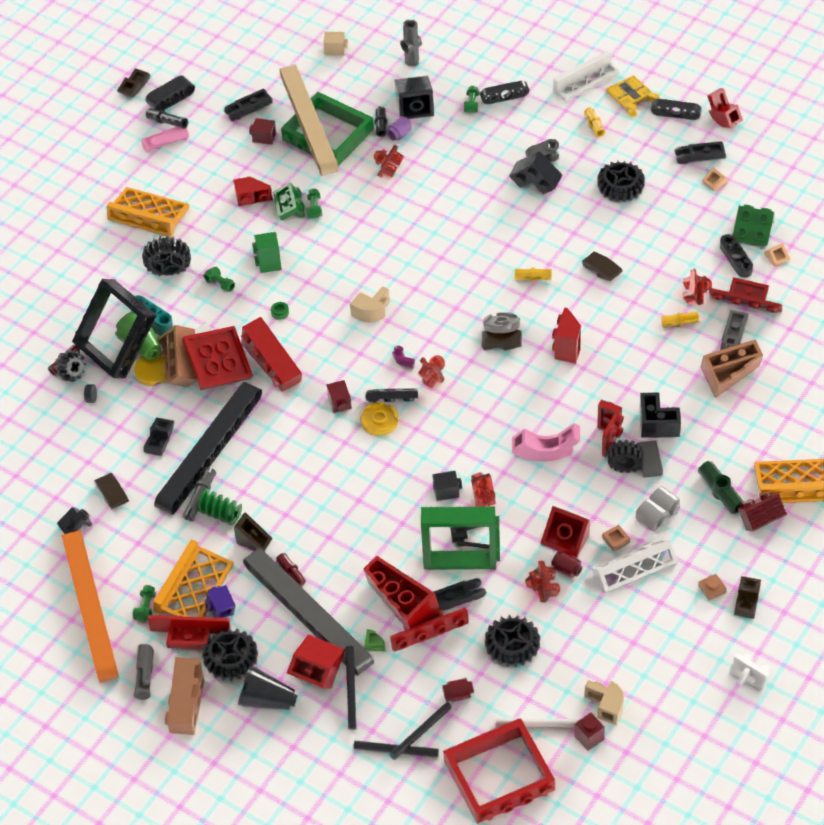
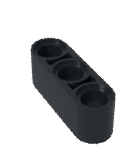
M180 75L149 92L145 101L154 110H166L192 95L195 91V85L184 75Z

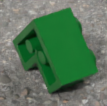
M276 232L254 235L255 242L252 243L253 253L257 254L254 256L255 265L260 267V273L282 270Z

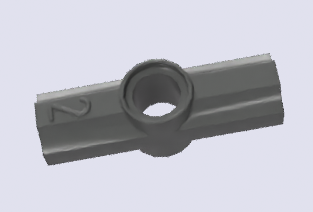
M407 19L403 22V39L400 41V46L404 51L405 64L408 67H415L419 65V47L423 43L418 35V22L414 19Z

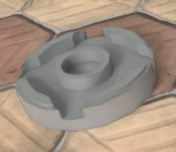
M498 312L496 313L497 316L489 314L483 319L484 329L493 333H508L520 327V318H517V315L514 313Z

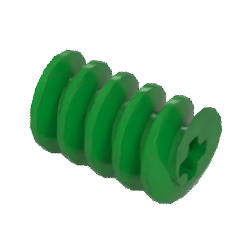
M205 489L199 499L198 509L202 514L206 513L209 517L213 516L216 520L219 519L221 522L233 525L241 515L242 504L237 506L236 500H232L230 503L229 497L223 500L222 494L217 496V493L214 491L210 494V490Z

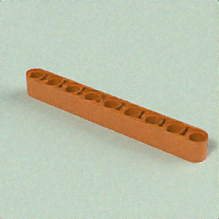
M79 530L61 535L98 681L101 683L119 678L82 532Z

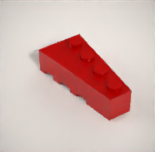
M262 317L242 326V346L270 377L276 388L278 387L284 392L301 382L302 372Z
M376 555L363 568L369 585L406 629L425 623L440 608L434 592Z

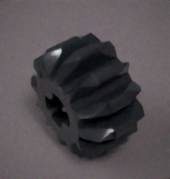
M66 350L65 353H59L60 359H55L58 362V365L54 366L58 370L56 374L64 381L74 382L76 378L81 379V373L86 372L83 369L87 365L83 362L85 357L75 350Z

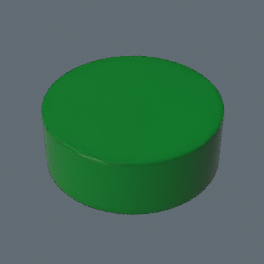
M276 302L270 308L274 319L282 320L289 315V306L285 302Z

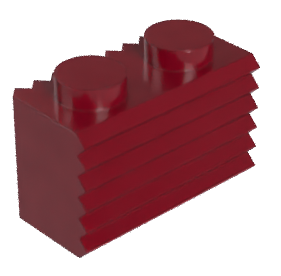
M765 491L759 495L760 498L755 500L749 499L742 503L743 506L739 507L738 511L746 531L753 532L787 515L779 493Z

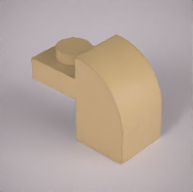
M382 286L373 298L360 292L350 303L351 316L364 322H376L384 318L385 307L390 302L389 289Z
M587 680L584 697L600 703L597 718L617 725L623 714L624 694L622 689L613 681H610L608 687L600 682Z

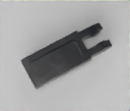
M263 88L235 100L224 107L223 111L225 114H228L231 121L240 119L242 115L244 116L272 104L273 99Z
M722 141L688 144V146H679L674 150L675 155L678 156L676 158L678 164L726 158Z
M417 388L368 389L365 392V399L370 403H376L379 399H384V402H394L395 399L411 402L414 401V398H418Z
M480 578L464 580L433 591L436 595L439 609L445 611L484 597L487 593L485 588L475 589L482 585Z

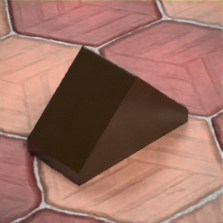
M246 512L242 514L234 526L236 543L253 551L258 548L265 551L273 539Z

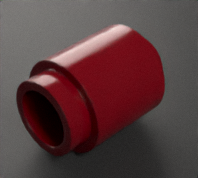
M558 551L551 561V566L554 567V570L571 579L575 576L578 577L583 568L581 560L565 552L561 553Z
M467 678L449 681L447 684L442 685L446 702L451 701L452 703L469 699L471 694L474 693L472 681H468Z

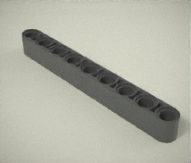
M258 548L243 559L247 570L317 638L344 649L346 646H354L356 676H359L374 664L371 654L264 550ZM345 650L343 659H342V661H341L345 666H346V650Z

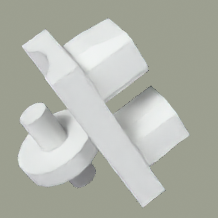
M737 653L734 656L729 672L739 677L738 684L741 686L747 682L762 691L771 669L764 664L760 666L754 664L753 658L748 654L741 656Z

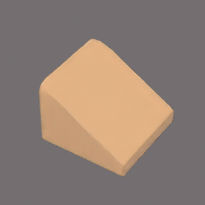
M714 167L702 179L714 191L729 181L726 176Z
M783 243L763 252L774 267L790 260Z

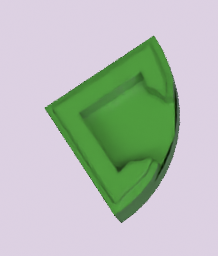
M366 630L365 649L368 651H385V642L381 636L374 630Z

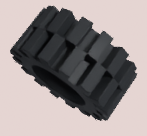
M618 440V443L613 442L608 448V465H610L611 469L614 468L616 472L620 470V473L624 471L630 473L631 470L636 472V469L640 470L641 466H643V447L639 443L635 444V441L632 440L631 442H628V440L624 442Z

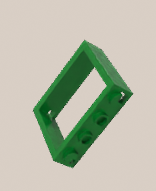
M317 92L311 98L315 110L319 109L357 127L336 150L332 149L339 166L374 130L373 117L321 92ZM294 114L281 127L282 140L312 155L305 136L296 131L300 124L296 114Z
M495 506L421 507L424 570L496 569V561H500L499 516H495ZM431 527H489L490 550L432 551Z

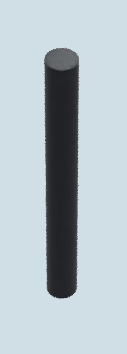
M346 646L348 730H356L354 646Z
M449 702L444 703L389 754L390 757L396 760L452 709V705Z
M354 740L353 748L391 753L398 745ZM410 746L402 754L439 757V749Z

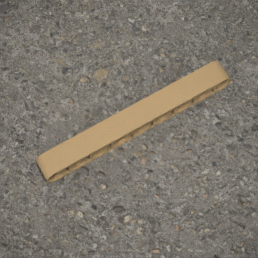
M297 65L279 68L282 83L320 175L325 176L339 172L336 158Z

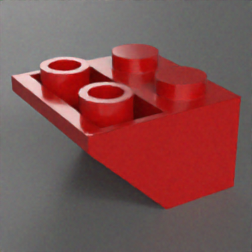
M564 307L562 314H559L557 318L558 327L553 329L552 339L554 341L552 351H554V359L576 364L581 351L582 326L571 311Z
M307 635L293 653L287 674L318 687L332 689L345 649L312 635Z

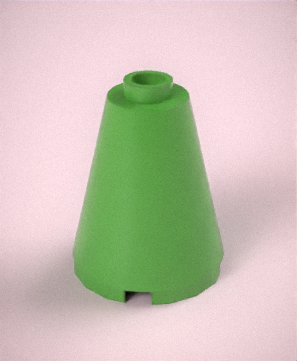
M127 313L116 324L117 331L115 335L123 343L137 317L135 313ZM152 326L139 351V354L147 360L156 359L161 352V346Z

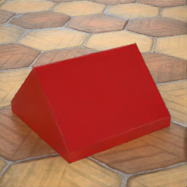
M553 505L540 543L578 557L590 536V519Z

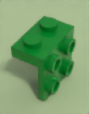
M739 205L733 236L740 243L766 247L769 242L772 223H774L775 212L769 208L757 209L752 205Z

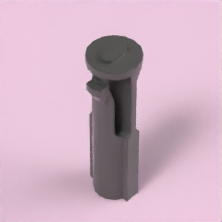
M149 644L138 645L136 685L133 696L140 700H146L151 696L150 681L154 649Z

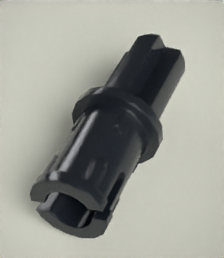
M378 106L376 118L374 119L376 135L384 137L387 134L386 125L388 119L386 118V109Z

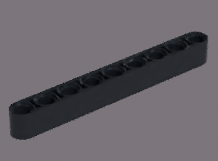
M246 382L239 386L158 493L154 501L155 508L171 515L178 511L195 488L197 481L201 479L205 468L213 464L257 405L262 396V389Z

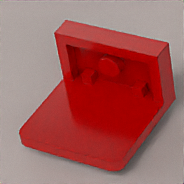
M601 399L598 404L597 428L604 430L602 435V456L606 457L609 446L622 436L624 416H622V407Z

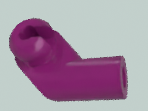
M395 346L392 356L396 363L413 368L415 359L406 357L402 346Z

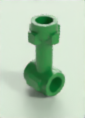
M471 85L466 91L469 100L468 102L464 101V112L467 113L478 112V102H475L476 96H479V90L477 86Z
M315 188L310 189L307 194V199L310 200L311 206L306 208L307 217L311 219L322 216V208L318 206L317 199L321 198V194Z
M216 266L209 268L203 274L206 282L210 283L215 280L221 284V289L231 292L235 288L234 281L229 278H223L220 269Z
M144 585L143 590H140L139 595L143 597L140 608L133 609V619L137 620V622H145L148 620V616L152 615V609L148 607L150 600L156 596L155 588L151 585Z

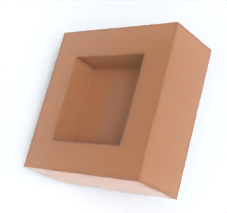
M619 524L602 533V539L613 552L630 543V537Z
M713 574L698 582L699 588L708 601L727 592L726 586L717 574Z

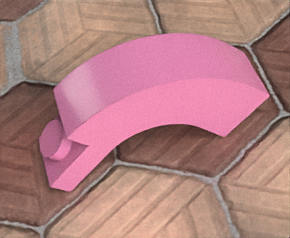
M573 423L560 433L551 436L537 435L524 428L512 437V453L532 461H555L573 454V446L580 442V426Z

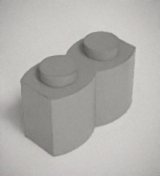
M661 485L637 508L636 519L653 531H656L658 528L661 529L666 525L667 518L671 515L675 516L680 510V498Z

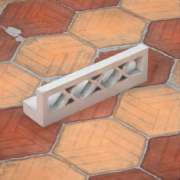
M607 50L554 77L553 91L566 102L619 75L620 70L612 63V53ZM610 68L612 72H603V70ZM592 76H599L596 80L589 79ZM578 83H586V84H585L584 86H582V87H581V86H576V84H578ZM572 90V92L566 95L562 91Z
M660 539L591 569L594 576L599 577L603 591L608 592L678 563L671 541L669 539ZM668 550L671 560L666 562L658 560L661 552ZM645 558L653 560L651 567L647 570L640 567ZM626 566L634 567L635 570L632 576L626 577L622 575ZM613 573L617 577L613 584L607 585L604 575Z

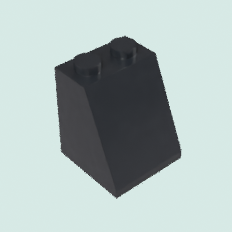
M428 75L394 80L400 117L415 119L434 116L433 89Z

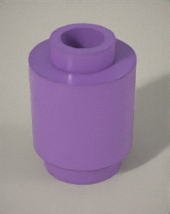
M399 117L388 127L386 131L388 137L393 141L400 140L412 130L411 121L408 118Z

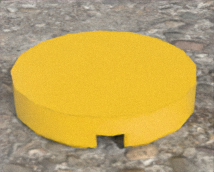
M160 354L156 359L147 360L141 356L134 366L137 380L149 386H154L159 382L160 384L164 383L167 380L164 364H166L165 357H161Z
M376 402L366 406L360 416L361 426L364 431L374 436H384L393 432L399 422L397 410L392 405H386L384 402Z

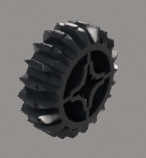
M617 160L616 163H613L611 161L609 165L605 164L604 168L600 169L597 176V186L600 193L604 195V198L609 197L610 201L613 199L616 202L619 200L625 202L627 199L631 201L632 198H637L642 193L645 187V176L642 169H639L638 165H633L632 162L626 163L625 160L624 162Z
M160 236L159 239L153 238L152 242H147L143 249L142 259L144 267L147 268V271H151L152 275H179L180 271L185 272L186 268L189 267L191 253L189 246H187L186 242H182L181 239L176 240L175 236L172 238H168V236L162 238Z
M509 614L508 618L505 619L501 616L500 622L494 620L493 625H489L488 632L485 633L487 653L491 655L493 661L497 660L499 665L504 662L507 668L510 664H513L516 668L518 663L524 666L526 661L531 662L532 656L536 657L538 654L540 635L538 634L537 627H534L532 621L527 622L526 617L520 619L517 614L515 618H512ZM521 635H525L529 642L525 641V638H523ZM496 640L500 641L501 644L504 645V647H500L497 644Z
M228 628L227 632L221 629L219 635L213 633V639L207 638L208 644H205L203 647L202 658L204 659V666L209 674L213 673L215 679L220 676L222 681L226 677H229L231 682L233 677H237L240 680L241 674H247L249 666L254 667V664H257L258 649L256 642L253 641L251 635L247 636L246 631L240 633L238 628L235 631ZM241 648H244L246 650L244 656L241 655ZM216 653L220 655L219 661L214 658Z

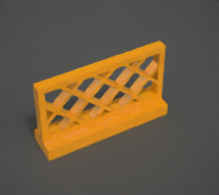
M126 187L114 202H109L106 205L107 220L172 237L174 227L190 208L188 203ZM128 194L135 195L133 197L126 198ZM149 199L150 201L142 202L141 200ZM131 202H139L137 204L130 205ZM164 203V204H166V205H163V206H159V207H158L157 204ZM152 205H154V207H155V208H150V209H146V208H145V207L152 206ZM174 208H182L176 211L173 210ZM170 210L168 213H161V211Z
M824 459L754 462L759 495L765 491L779 493L783 503L824 501V470L819 468L824 466ZM806 466L810 469L807 472L801 470L800 467ZM787 467L790 470L787 473H785L784 471L780 470V468ZM760 468H767L771 471L766 474ZM814 471L821 475L818 479L811 475ZM794 472H796L797 474L801 475V477L799 479H796L791 475ZM776 473L780 475L781 478L779 480H776L771 476ZM787 479L788 481H790V482H792V483H783V482ZM805 479H808V480H810V481H812V482H803V481H804ZM767 480V481L771 482L772 484H763V483Z
M191 539L153 601V611L158 614L163 612L170 616L187 617V611L196 609L198 612L197 617H203L207 611L205 603L198 604L195 596L204 593L207 596V591L215 586L221 587L234 562L198 546V542ZM199 553L206 556L208 562L198 564L196 558ZM222 563L227 567L223 571L216 572L214 565ZM211 566L213 573L203 576L200 568ZM197 569L199 577L189 580L187 573ZM215 578L217 584L207 588L204 580ZM201 581L204 589L193 592L191 584ZM188 585L190 593L179 595V587ZM192 597L195 605L184 607L182 599ZM179 601L180 609L172 610L168 608L170 603Z

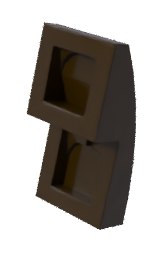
M134 68L130 77L124 78L117 92L129 97L135 96L151 77L150 74Z
M595 251L582 260L583 267L596 271L599 278L612 281L623 272L619 265Z
M515 330L508 333L483 331L481 346L484 351L501 346L504 351L522 347V331Z
M112 472L94 480L96 487L102 493L105 502L111 510L129 502L127 495Z
M741 576L734 615L755 618L761 579Z

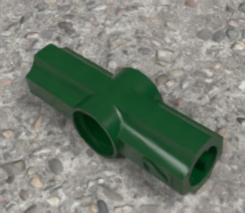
M708 460L698 468V473L712 489L713 497L720 500L731 514L739 513L738 508L743 506L744 500L731 485V479L727 475L722 474L713 461L710 462Z

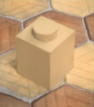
M325 31L323 40L324 55H344L345 49H348V39H345V32Z

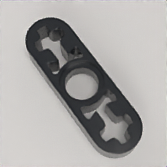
M520 80L484 88L480 92V97L484 104H493L525 97L529 94L530 89L526 81ZM508 90V93L501 94L503 91Z
M655 99L651 106V112L654 115L688 120L699 119L702 107L697 103L667 99ZM677 107L680 111H674L672 108Z
M723 235L720 238V249L737 275L744 278L751 276L753 263L738 240L733 235ZM732 254H739V255H741V257H740V258H734V257H732L731 255H732Z

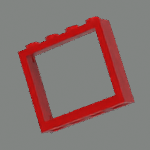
M521 718L443 750L444 762L477 824L487 819L490 821L494 816L501 813H509L515 807L527 805L540 796L545 797L547 793L555 790V778ZM521 737L543 779L479 806L458 763Z

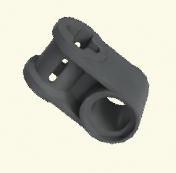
M547 139L544 142L528 147L525 155L528 157L540 151L550 162L557 161L560 156L558 151L559 142L556 139Z

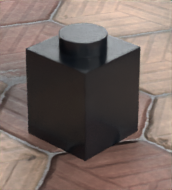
M455 470L432 474L436 501L460 497L459 490L462 489L461 478H457Z

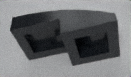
M156 417L150 427V436L143 446L144 453L163 455L173 431L174 420Z

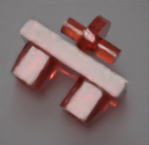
M393 145L388 155L384 149L382 151L377 150L374 153L375 163L377 165L382 164L377 176L381 178L383 174L390 177L394 176L398 167L392 165L391 162L400 166L404 155L397 152V145Z
M694 268L690 270V276L683 278V285L688 290L683 292V299L687 304L695 301L698 305L704 304V293L709 288H712V281L707 276L701 277L697 275V270Z
M435 355L430 358L428 363L426 358L422 357L420 360L422 367L418 371V375L423 378V384L433 388L437 381L443 383L445 378L441 370L444 369L446 364L444 358L440 355Z
M478 472L471 475L476 507L496 504V495L490 473L483 474Z
M538 561V567L529 572V577L525 579L526 587L533 588V591L538 592L540 603H546L549 597H557L561 590L558 583H550V580H554L556 577V571L554 567L546 566L545 561Z

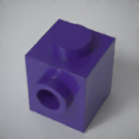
M226 585L221 587L215 586L207 591L206 600H204L205 607L208 612L211 611L214 618H225L234 615L236 604Z

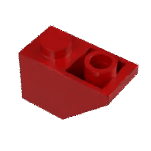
M251 176L233 179L238 206L273 200L271 185Z

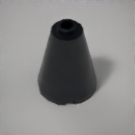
M249 666L238 705L242 707L289 710L290 706L295 707L298 695L294 694L295 689L255 666Z

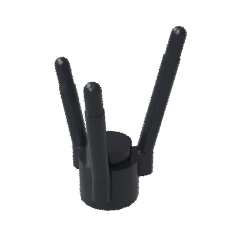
M450 527L452 543H458V547L469 546L490 549L489 544L464 541V539H468V530L479 527Z

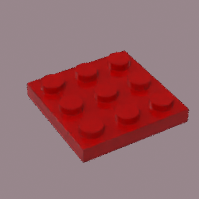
M235 326L188 335L182 338L200 391L249 380L253 377Z

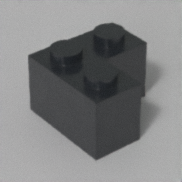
M540 151L517 161L509 174V177L520 188L533 183L543 195L555 190L563 176Z
M660 392L640 393L641 437H680V407L661 408Z

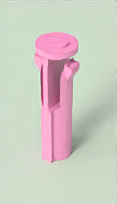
M174 127L142 138L141 144L144 151L148 152L187 138L189 133L187 128Z

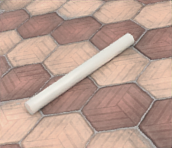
M496 718V727L519 718ZM521 718L526 727L574 728L575 723L581 720Z

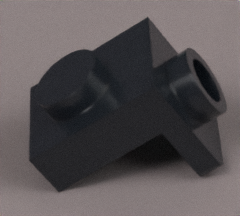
M71 507L57 522V525L64 534L78 531L83 525L90 527L93 523L89 519L90 515L82 508Z

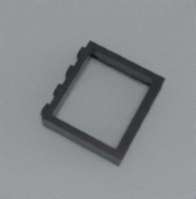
M102 278L75 332L72 342L112 378H126L157 315L115 279ZM111 293L137 315L114 363L88 341Z

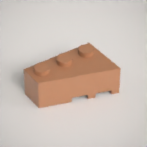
M174 325L158 338V342L163 349L160 354L161 357H165L166 364H164V369L170 384L189 387L197 381L182 342L184 336L195 334V329Z
M755 339L703 355L700 368L714 397H718L760 367L763 353Z
M175 657L171 694L168 699L169 710L165 714V725H168L169 733L195 735L205 683L200 659Z

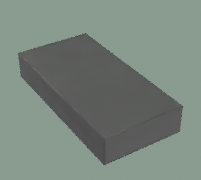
M657 441L637 442L644 450L643 466H641L643 477L662 476L663 468Z

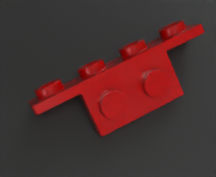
M733 277L729 292L709 288V295L715 300L722 301L727 299L736 305L744 303L753 309H759V307L766 308V311L771 313L782 312L783 310L782 304L766 301L769 291V285Z
M462 608L443 615L441 609H438L425 623L406 629L403 625L404 631L390 636L393 652L468 624V611L466 608Z
M148 616L150 631L168 632L167 648L203 650L204 645L208 644L207 638H210V634H220L221 629L224 632H227L228 628L231 629L229 618Z

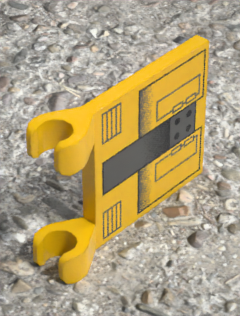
M634 75L606 88V92L626 109L630 117L637 115V112H635L637 109L636 103L648 98L652 104L653 100L660 98L658 93H653Z

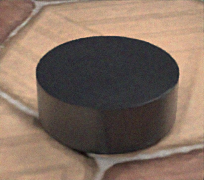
M87 384L84 388V399L87 403L96 402L97 389L95 384Z

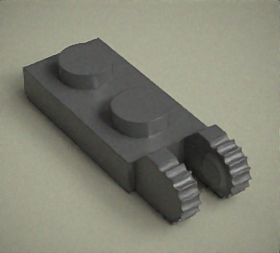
M730 310L720 350L726 349L727 343L734 344L733 346L741 344L749 313Z

